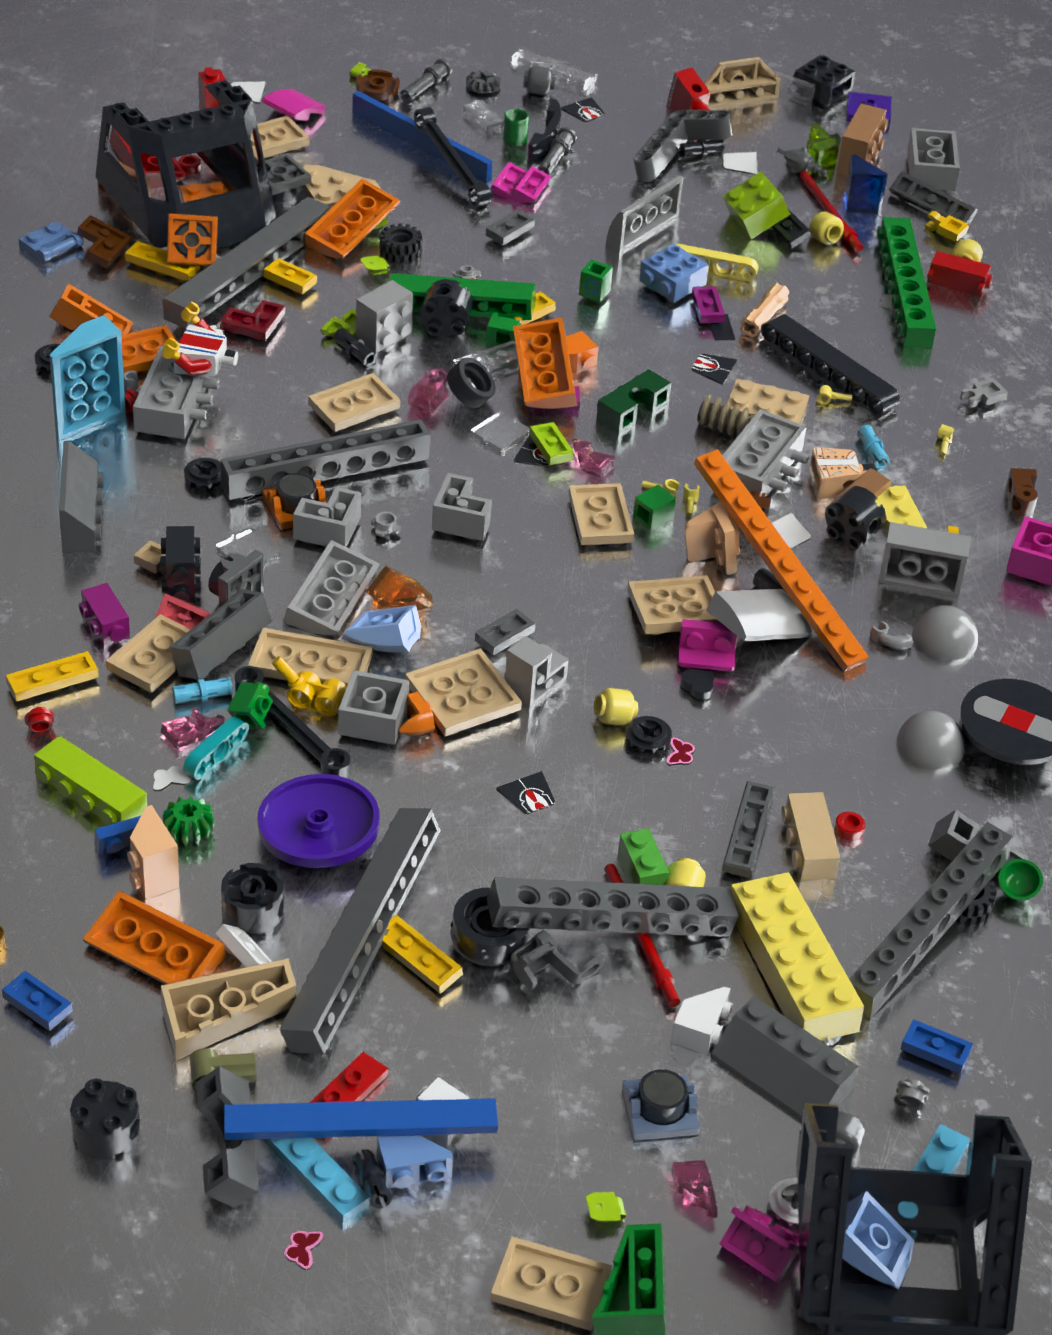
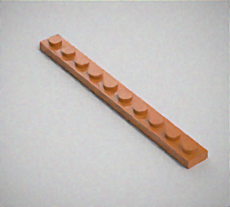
M717 449L696 457L694 465L843 672L866 663L869 658L868 654L720 451Z

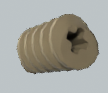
M708 394L699 408L697 422H701V425L705 427L710 425V428L713 430L719 428L721 433L728 432L730 436L734 437L743 431L754 415L748 416L749 408L747 407L744 408L742 413H739V404H736L731 410L730 401L728 400L721 406V398L719 397L712 403V395Z

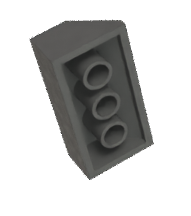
M70 441L63 442L59 504L62 552H96V541H101V524L97 523H102V507L98 506L103 505V490L99 488H104L103 472H98V461Z
M755 996L734 1014L711 1053L712 1059L801 1120L804 1103L839 1105L853 1091L859 1068L852 1061Z

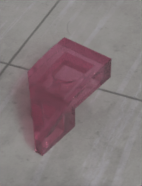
M578 439L571 440L581 471L603 478L616 465L615 456L594 452L592 442Z
M192 708L190 717L186 716L164 722L160 732L176 749L195 743L216 731L224 724L225 718L218 714L212 718L203 716L200 710Z
M705 1160L672 1162L671 1174L678 1193L682 1194V1206L688 1209L691 1207H701L707 1210L708 1217L717 1218L718 1208Z

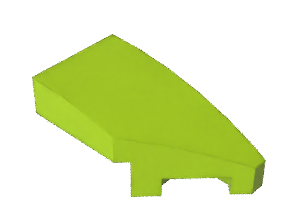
M351 308L340 319L335 316L331 318L320 329L321 334L334 337L337 330L345 328L351 335L356 337V310Z

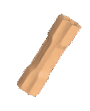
M776 283L766 291L763 299L741 320L740 330L744 335H748L751 338L759 335L762 324L767 322L788 301L789 290L787 287Z

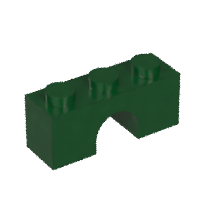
M650 369L646 370L611 393L601 397L597 403L596 420L617 434L622 433L636 424L637 407L644 408L653 413L669 403L671 382Z

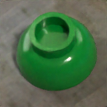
M1014 859L1007 862L1001 868L998 881L1000 889L1008 898L1024 902L1033 899L1040 892L1043 885V875L1039 867L1033 862L1026 859Z

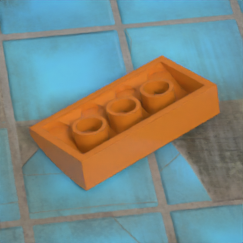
M362 178L305 233V246L325 256L343 259L400 203V200Z
M563 318L513 326L525 406L549 409L578 406Z
M120 890L83 938L84 943L164 984L211 975L227 955L222 942Z

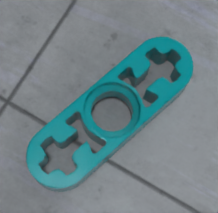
M235 716L229 718L187 756L183 764V772L196 780L202 779L245 740L249 730L248 723Z

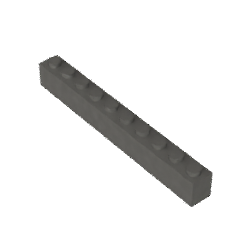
M310 197L305 198L164 297V319L187 329L189 324L193 325V322L184 321L181 313L190 302H194L199 306L200 311L197 315L199 319L206 317L264 275V268L277 258L285 260L305 245V233L331 209V206Z
M399 808L393 821H391L360 882L356 885L348 904L344 907L341 917L332 929L331 935L323 950H321L316 963L307 975L298 996H296L286 1018L282 1021L279 1030L290 1052L325 1054L383 943L384 935L386 936L389 931L387 927L391 918L398 914L441 831L431 808Z

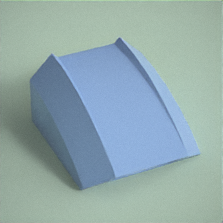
M416 605L364 611L344 632L342 639L353 644L373 647V650L382 652H410V647L417 640H420L421 624Z
M865 1191L848 1202L842 1260L863 1274L883 1284L899 1289L911 1262L914 1239Z

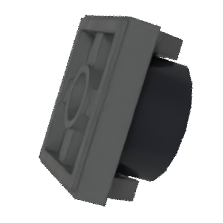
M287 153L265 160L272 199L275 202H285L293 199L296 196L297 187L312 183V176Z
M254 550L246 557L241 554L229 553L228 557L222 558L217 563L210 575L208 588L212 594L219 597V607L242 589L262 592L264 594L263 553Z

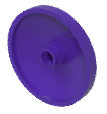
M330 774L305 775L280 784L264 798L258 811V831L264 846L279 859L302 867L323 868L349 862L370 848L377 838L380 828V812L374 796L359 783L345 777Z

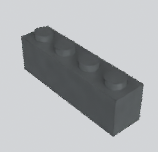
M242 589L173 643L169 648L179 676L194 680L205 678L216 666L224 663L232 653L244 647L245 643L252 637L260 634L262 629L272 622L264 594L262 592Z

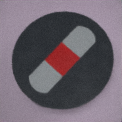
M995 679L975 686L966 694L961 704L959 726L963 731L965 742L980 749L989 756L1004 762L1018 764L1036 771L1052 770V692L1024 680Z

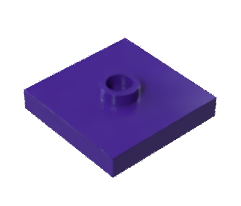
M849 92L846 121L851 122L862 103L887 110L885 119H888L887 126H890L892 96Z

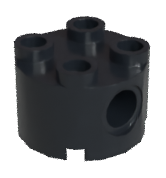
M443 279L434 282L427 289L420 309V318L428 334L446 337L463 334L473 308V297L467 288L464 289L460 286L461 283L455 280Z
M852 486L825 509V519L828 525L826 532L828 536L834 540L841 539L855 550L859 549L885 526L887 517L883 505L881 504L878 507L875 502L878 498L871 491L864 487Z
M245 863L240 865L239 870L233 872V869L226 873L221 883L222 917L225 924L239 927L247 934L268 936L273 933L274 927L279 924L284 914V881L282 877L280 879L276 875L275 869L261 863Z
M97 1078L87 1081L85 1087L73 1098L70 1108L72 1135L77 1143V1148L82 1154L98 1160L115 1159V1154L121 1152L125 1155L136 1145L141 1131L136 1091L119 1082L102 1081Z

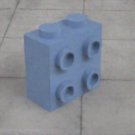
M672 244L641 261L639 281L668 300L676 302L692 293V287L706 285L709 265L681 247Z

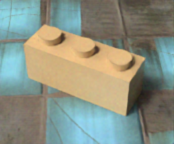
M789 793L786 806H782L781 818L783 824L788 826L787 843L788 846L793 847V867L798 868L801 880L836 879L841 858L824 793Z

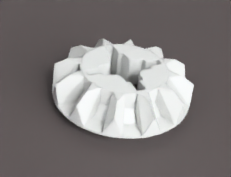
M797 1178L780 1180L772 1187L769 1194V1210L776 1213L777 1220L783 1219L787 1221L789 1227L794 1223L798 1224V1209L794 1210L791 1207V1203L797 1195Z

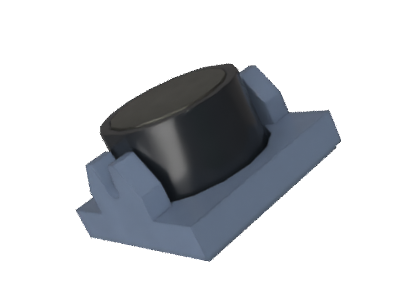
M658 1069L650 1071L642 1079L623 1080L622 1090L634 1141L699 1135L697 1094H694L695 1085L694 1083H689L687 1075H679L670 1070Z

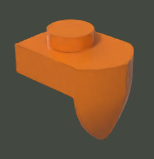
M418 691L407 694V717L409 720L398 731L407 736H422L433 732L435 723L429 702L424 701Z

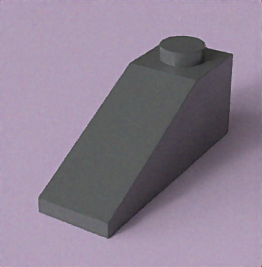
M954 810L936 822L928 846L953 861L982 826L959 811ZM1011 846L1009 859L1005 864L1014 859L1027 860L1028 856ZM1000 868L999 871L995 874L996 876H999V872H1000L1001 868Z

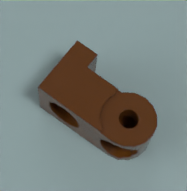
M1010 469L1006 486L1011 509L1019 516L1025 517L1034 513L1038 493L1034 489L1038 477L1036 469Z

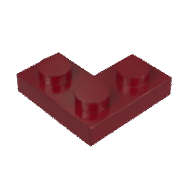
M262 300L253 313L230 307L220 320V329L266 341L285 315V306Z

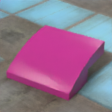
M282 89L272 92L263 97L261 101L293 119L308 121L310 112L324 114L326 108L325 105L294 89Z
M508 162L493 182L490 191L513 201L534 203L551 180V176L533 166L527 172Z

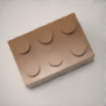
M860 104L842 136L836 175L862 181L865 174L870 173L873 162H876L878 153L882 151L885 139L882 138V133H885L888 125V119H885L887 110Z

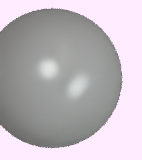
M942 605L927 610L918 618L912 631L915 645L926 655L939 660L957 661L971 656L978 646V631L974 621L966 612L954 606Z
M922 711L909 717L899 729L896 738L897 748L902 756L909 762L926 769L938 770L952 767L963 758L965 752V738L959 724L952 717L939 711Z

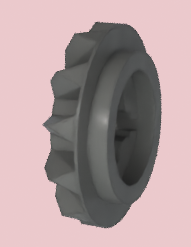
M481 70L471 72L466 78L467 87L481 94L497 91L501 86L500 77L496 76L494 72L489 73L488 70L485 72Z

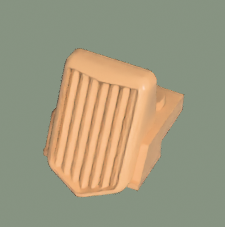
M720 501L686 522L684 528L686 556L690 562L716 557L717 564L719 566L722 565L726 574L730 575L737 573L736 556L740 555L739 529L737 523Z

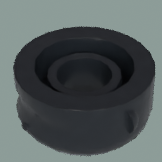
M490 887L474 889L465 893L455 904L453 921L450 924L452 942L456 950L464 958L475 964L487 967L508 964L511 954L528 942L530 928L492 927L486 899Z

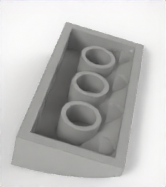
M679 175L620 211L609 227L605 245L620 253L678 217L683 177Z
M331 540L287 607L283 622L311 633L337 636L378 570L380 563Z
M783 589L715 591L706 611L743 641L808 638L813 633L807 620Z

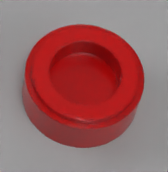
M185 155L178 160L187 175L197 174L201 171V159L197 156Z
M843 812L837 816L834 830L842 839L857 840L864 833L865 820L857 813Z

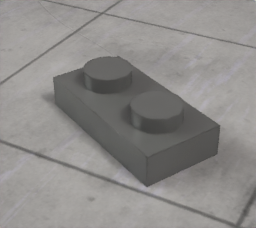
M516 210L486 228V236L501 245H505L534 228L535 219Z
M516 609L475 632V641L492 655H495L525 636L535 632V623Z

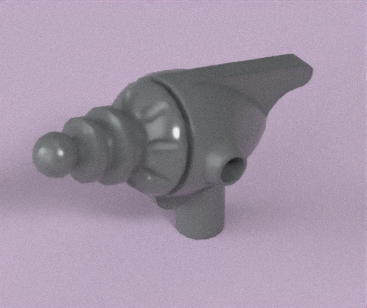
M803 147L800 150L784 151L778 148L777 152L784 155L786 162L791 167L792 173L798 174L803 171H811L812 175L814 173L817 176L820 173L823 177L828 175V171L822 169V165H818L819 162H814V158L812 155L810 156L808 149Z

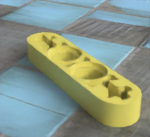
M675 244L693 256L705 258L709 265V275L744 282L752 281L756 277L758 264L752 258ZM725 261L730 265V268L723 269L719 267L718 262ZM744 267H748L750 272H746Z

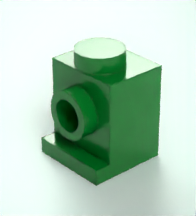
M493 312L487 325L486 346L515 352L516 342L513 326L521 325V320L498 316V313Z
M241 682L227 711L232 717L235 716L248 723L249 728L264 730L266 724L263 720L273 702L268 695L269 687L261 682Z

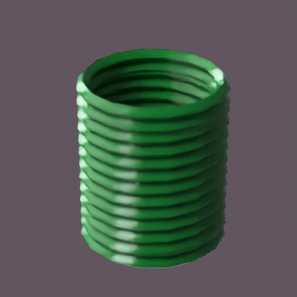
M521 109L508 110L504 116L503 140L512 146L523 145L527 142L529 115Z

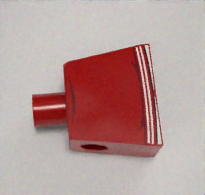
M692 67L674 73L666 105L674 112L679 110H710L707 107L710 91Z

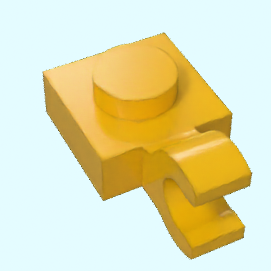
M936 211L930 212L927 216L934 223L929 221L925 224L926 229L930 231L937 229L936 233L955 242L967 233L969 224L950 215L945 218Z

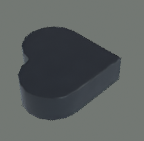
M685 670L681 674L680 685L683 689L691 691V695L696 699H709L713 692L714 671Z

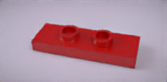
M362 1052L309 1103L361 1102L388 1076L389 1068L367 1053Z

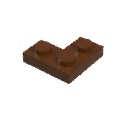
M91 215L83 221L77 230V235L94 243L87 250L86 258L105 268H108L131 242V236Z

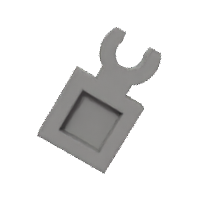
M994 378L974 383L972 388L963 389L960 399H969L967 405L969 408L976 407L979 402H983L987 406L1006 400L1008 391Z

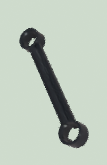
M425 107L415 110L414 122L420 132L426 131L468 190V197L472 206L479 208L489 205L492 197L488 185L485 182L479 183L438 127L433 109Z
M245 666L238 669L235 673V692L243 681L251 680L263 683V672L254 666ZM269 691L268 695L273 702L268 712L321 762V774L347 778L350 774V755L348 752L339 748L331 749L282 701ZM341 763V766L331 767L328 764Z

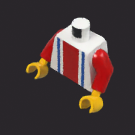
M190 302L182 311L181 317L186 322H193V325H188L179 343L172 338H168L162 349L164 358H174V373L213 377L218 374L222 364L236 366L238 351L227 349L226 336L211 329L203 318L199 319L197 317L200 311L199 306L194 302Z

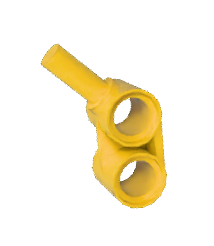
M277 656L271 664L289 682L288 686L290 689L287 693V700L291 705L330 717L338 713L347 688L341 680L330 678L322 685L318 676L310 671H300L296 674L280 656Z

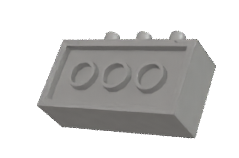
M160 345L133 405L134 431L185 439L193 419L206 420L207 411L198 409L199 404H213L214 396L204 392L206 388L219 389L220 380L213 379L211 376H190L188 374L174 373V358H164L162 355L164 346Z
M760 409L722 456L749 493L751 491L766 493L767 497L773 488L785 492L788 483L780 480L781 477L785 474L795 478L799 470L791 466L792 463L798 461L806 464L809 460V455L802 452L806 426Z

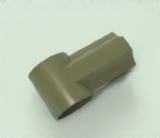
M203 1048L194 1051L190 1055L191 1086L196 1092V1082L219 1066L244 1078L249 1083L256 1082L255 1053L219 1055L213 1049Z

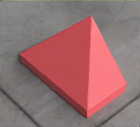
M164 594L155 618L161 614L191 630L212 613L202 607Z

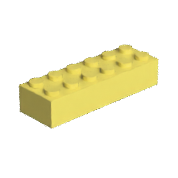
M787 872L732 884L731 892L739 915L736 926L784 1016L820 1041H823L826 1037L832 1039L836 1038L837 1035L840 1037L859 1032L864 1005L790 873Z

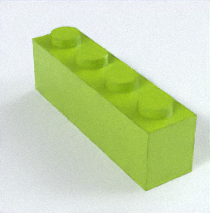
M58 736L34 754L35 774L40 781L48 783L57 789L62 796L69 797L78 803L82 809L99 817L107 826L141 816L145 807H147V792L61 736Z

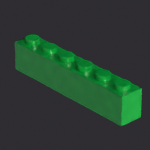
M392 273L389 280L395 281L413 293L412 312H420L427 289L434 282L443 279L455 280L461 283V287L467 288L471 292L473 308L470 316L491 317L493 312H496L501 317L532 320L533 311L536 306V283Z

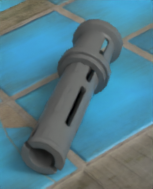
M445 59L435 61L434 66L426 68L420 78L400 92L401 99L406 103H410L428 87L436 86L442 78L450 76L452 68L449 62Z
M563 127L559 130L557 138L553 139L550 144L551 149L537 169L543 170L549 176L551 175L561 157L566 156L570 151V146L576 142L577 135L574 130L568 127Z

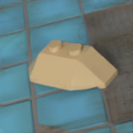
M759 57L719 62L704 82L710 91L707 107L712 109L778 99L781 79Z

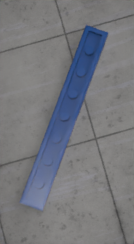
M360 91L353 93L352 113L447 162L426 131L420 132L417 129L413 119ZM446 137L475 178L485 183L491 181L492 160Z
M496 1098L224 1105L225 1140L498 1133Z

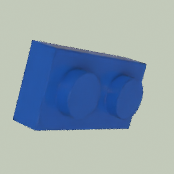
M141 816L95 829L94 846L98 855L106 852L115 853L123 847L129 846L130 836Z
M27 971L21 973L2 989L3 999L49 1031L73 1011L70 1001Z
M913 1019L900 1049L961 1074L974 1043Z

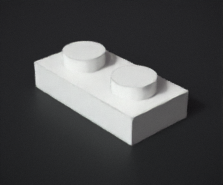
M222 924L216 935L224 942L225 950L241 961V968L272 962L250 936L239 927Z

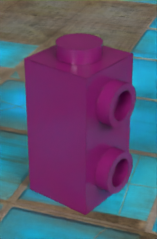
M108 583L81 590L82 602L78 604L80 614L83 619H88L93 636H98L103 646L130 638L129 616Z

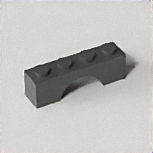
M219 1066L196 1082L198 1110L210 1121L220 1143V1153L202 1165L204 1192L206 1195L236 1208L259 1192L254 1139L225 1140L224 1105L251 1104L249 1081Z

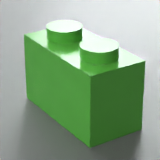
M649 828L620 834L617 859L629 884L664 885L668 880L669 871Z

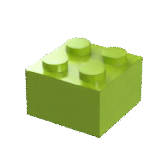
M761 171L722 196L730 215L750 239H753L790 215L783 195Z

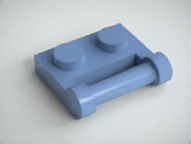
M58 221L18 238L19 247L41 263L49 261L52 256L72 247L78 248L84 244L83 237L77 235V232L73 233Z

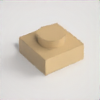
M149 540L134 554V564L157 574L161 570L160 556H166V554H161V545Z

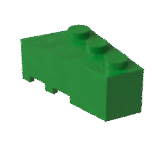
M662 1223L626 1225L613 1260L614 1266L609 1279L605 1281L603 1295L598 1308H595L592 1316L594 1334L667 1335L665 1246Z

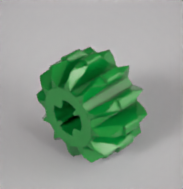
M191 795L189 799L184 800L178 797L176 803H168L167 810H164L162 816L163 824L176 843L183 841L185 847L189 842L199 845L200 840L208 839L210 832L213 831V810L211 805L205 804L203 798L194 800Z

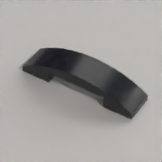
M556 99L551 101L547 109L546 130L544 134L534 133L528 144V164H533L547 156L551 149L550 144L552 140L557 138V133L560 130L561 107Z

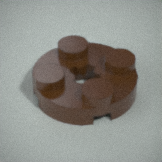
M369 70L368 75L362 76L361 73L357 76L356 91H360L375 100L390 103L394 101V97L400 91V80L398 77L396 79L393 78L392 73L386 70Z

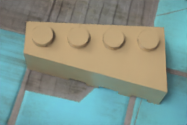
M289 959L161 985V1007L175 1060L184 1058L198 1049H203L290 1009L296 998V982Z

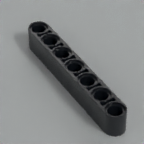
M780 314L762 324L761 333L768 343L843 394L852 395L853 401L874 415H881L899 405L900 395L897 389L789 316Z

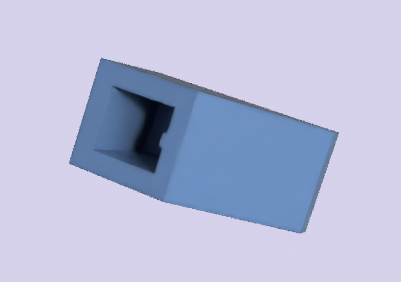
M420 1135L377 1136L376 1157L379 1167L383 1169L386 1175L385 1184L388 1189L406 1188L413 1184L429 1181L438 1182L452 1177L453 1155L451 1151Z

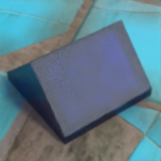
M855 154L851 155L845 188L846 212L879 214L882 210L888 174Z

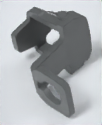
M542 930L511 954L509 964L517 979L531 991L537 985V979L534 975L550 965L570 983L580 984L602 969L606 957L601 953L578 970L557 951L558 943L547 931Z

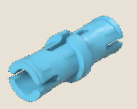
M870 425L861 426V430L857 431V435L864 445L865 454H869L877 469L886 468L887 465L884 460L887 464H890V458L884 451L882 440L877 438Z
M230 677L209 681L200 679L197 680V683L172 686V693L176 705L198 700L207 702L210 698L233 695Z

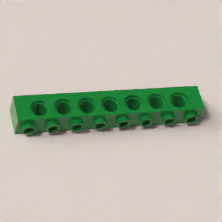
M883 217L881 226L877 228V240H880V254H883L882 264L883 267H886L885 278L886 281H889L888 291L889 295H892V309H896L895 323L899 324L898 337L902 338L904 348H933L936 325L911 219Z

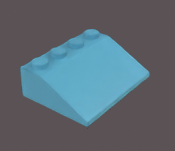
M103 315L82 323L50 354L55 431L58 441L126 414L121 330Z

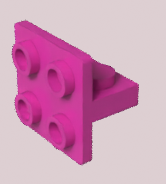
M682 619L678 666L732 672L735 666V649L738 636L719 622Z
M746 1205L745 1209L734 1206L731 1213L735 1215V1218L719 1245L773 1281L780 1283L796 1254L799 1253V1236L786 1227L782 1228L777 1224L774 1227L771 1226L770 1223L773 1219L756 1208L753 1209Z

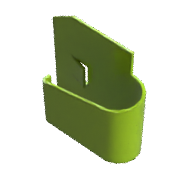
M359 62L348 74L351 77L357 78L361 73L362 76L368 75V71L371 69L366 68V64Z
M368 256L360 259L372 275L390 271V266L379 256Z
M593 1192L585 1196L590 1218L599 1222L621 1221L626 1218L623 1201L620 1197H615L614 1192Z

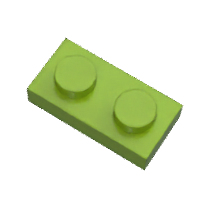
M554 422L530 426L529 435L549 465L573 461L574 451Z

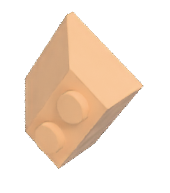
M147 806L130 836L131 851L127 852L128 860L132 867V872L129 873L130 883L134 890L139 889L145 900L179 888L178 845L153 806Z

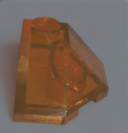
M386 565L366 590L374 599L372 604L378 609L416 605L417 610L430 608L433 605L431 600L433 598L432 594L417 580Z

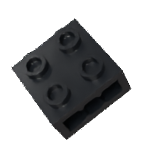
M819 55L795 70L793 90L818 101L822 105L828 106L853 89L855 71L844 64L831 60L827 56Z
M166 526V538H161V554H166V556H160L161 573L166 575V577H161L162 593H167L191 604H196V593H201V576H196L201 574L200 555L195 556V554H200V537H195L194 526Z

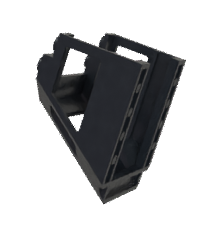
M227 80L206 84V89L219 102V106L154 121H148L137 108L130 109L124 102L103 107L95 177L153 246L158 248L167 247L169 214L218 217L217 248L245 241L266 227L271 220L275 219L276 214L252 98L240 85L231 86ZM110 125L130 146L138 184L108 151ZM252 133H253V138H254V143H255L257 158L254 156V151H253V147H252V142H251V134H252ZM142 153L157 157L166 198L165 201L149 197L140 156ZM197 153L230 192L181 203L172 163L173 158Z
M804 1103L796 1161L801 1316L807 1323H815L825 1335H1008L1014 1329L1032 1160L1010 1118L975 1115L972 1143L969 1142L966 1175L851 1167L852 1144L835 1143L839 1106ZM867 1191L907 1233H912L910 1231L912 1230L920 1234L954 1236L957 1242L960 1289L947 1290L904 1286L896 1289L888 1285L842 1282L840 1276L848 1202ZM902 1201L915 1203L918 1207L917 1216L913 1219L902 1218L897 1210L898 1205ZM987 1219L981 1277L978 1279L974 1229Z

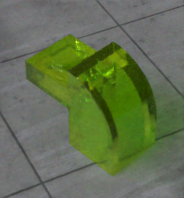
M819 124L811 125L806 149L809 150L810 156H813L814 162H819V166L822 165V169L830 168L837 163L841 137L838 133L830 135Z

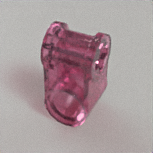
M433 368L427 371L425 376L411 388L408 395V404L431 414L436 412L441 403L449 396V391L446 387L448 372L442 368Z

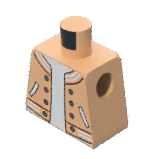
M813 447L810 471L818 498L838 496L870 468L873 469L872 464H859L856 453L853 450Z

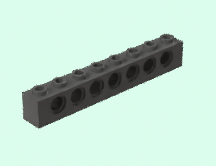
M419 419L221 459V484L229 500L262 494V490L275 488L281 477L292 473L306 474L312 477L314 481H325L429 459L430 433L423 421Z
M986 822L850 977L849 980L864 1005L863 1015L871 1019L1005 864L1009 859L1013 836Z
M494 877L486 898L492 927L730 937L739 917L731 888Z

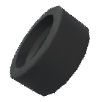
M463 358L448 371L447 382L452 393L466 406L479 408L495 394V381L491 373L475 359ZM468 379H470V380L472 381V383L475 385V387L471 385V383L468 381Z

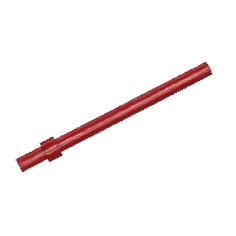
M801 172V180L823 209L840 218L843 222L842 238L844 241L850 244L856 252L862 251L863 245L858 240L855 230L846 224L808 172Z
M615 864L606 865L604 871L609 882L623 883ZM634 933L653 971L652 979L657 989L663 992L669 1007L678 1006L681 1000L673 986L675 981L671 972L665 969L649 934Z

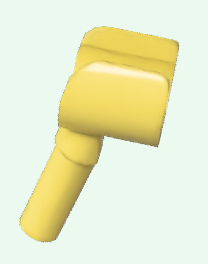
M824 385L820 388L817 395V402L821 405H827L831 399L851 401L852 395L832 392L830 386Z
M944 424L940 426L937 433V438L942 440L939 453L942 457L946 455L948 444L952 442V434L954 432V428Z
M673 479L666 480L664 485L647 481L642 482V487L651 489L659 485L673 496L679 488L678 481Z
M688 484L684 486L683 500L687 503V517H692L693 505L699 500V485H697V489H689Z

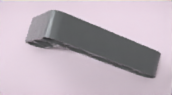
M679 110L671 113L633 158L638 181L648 182L654 180L679 151L680 144L686 143L687 140H723L731 137L733 131L729 112L726 110Z

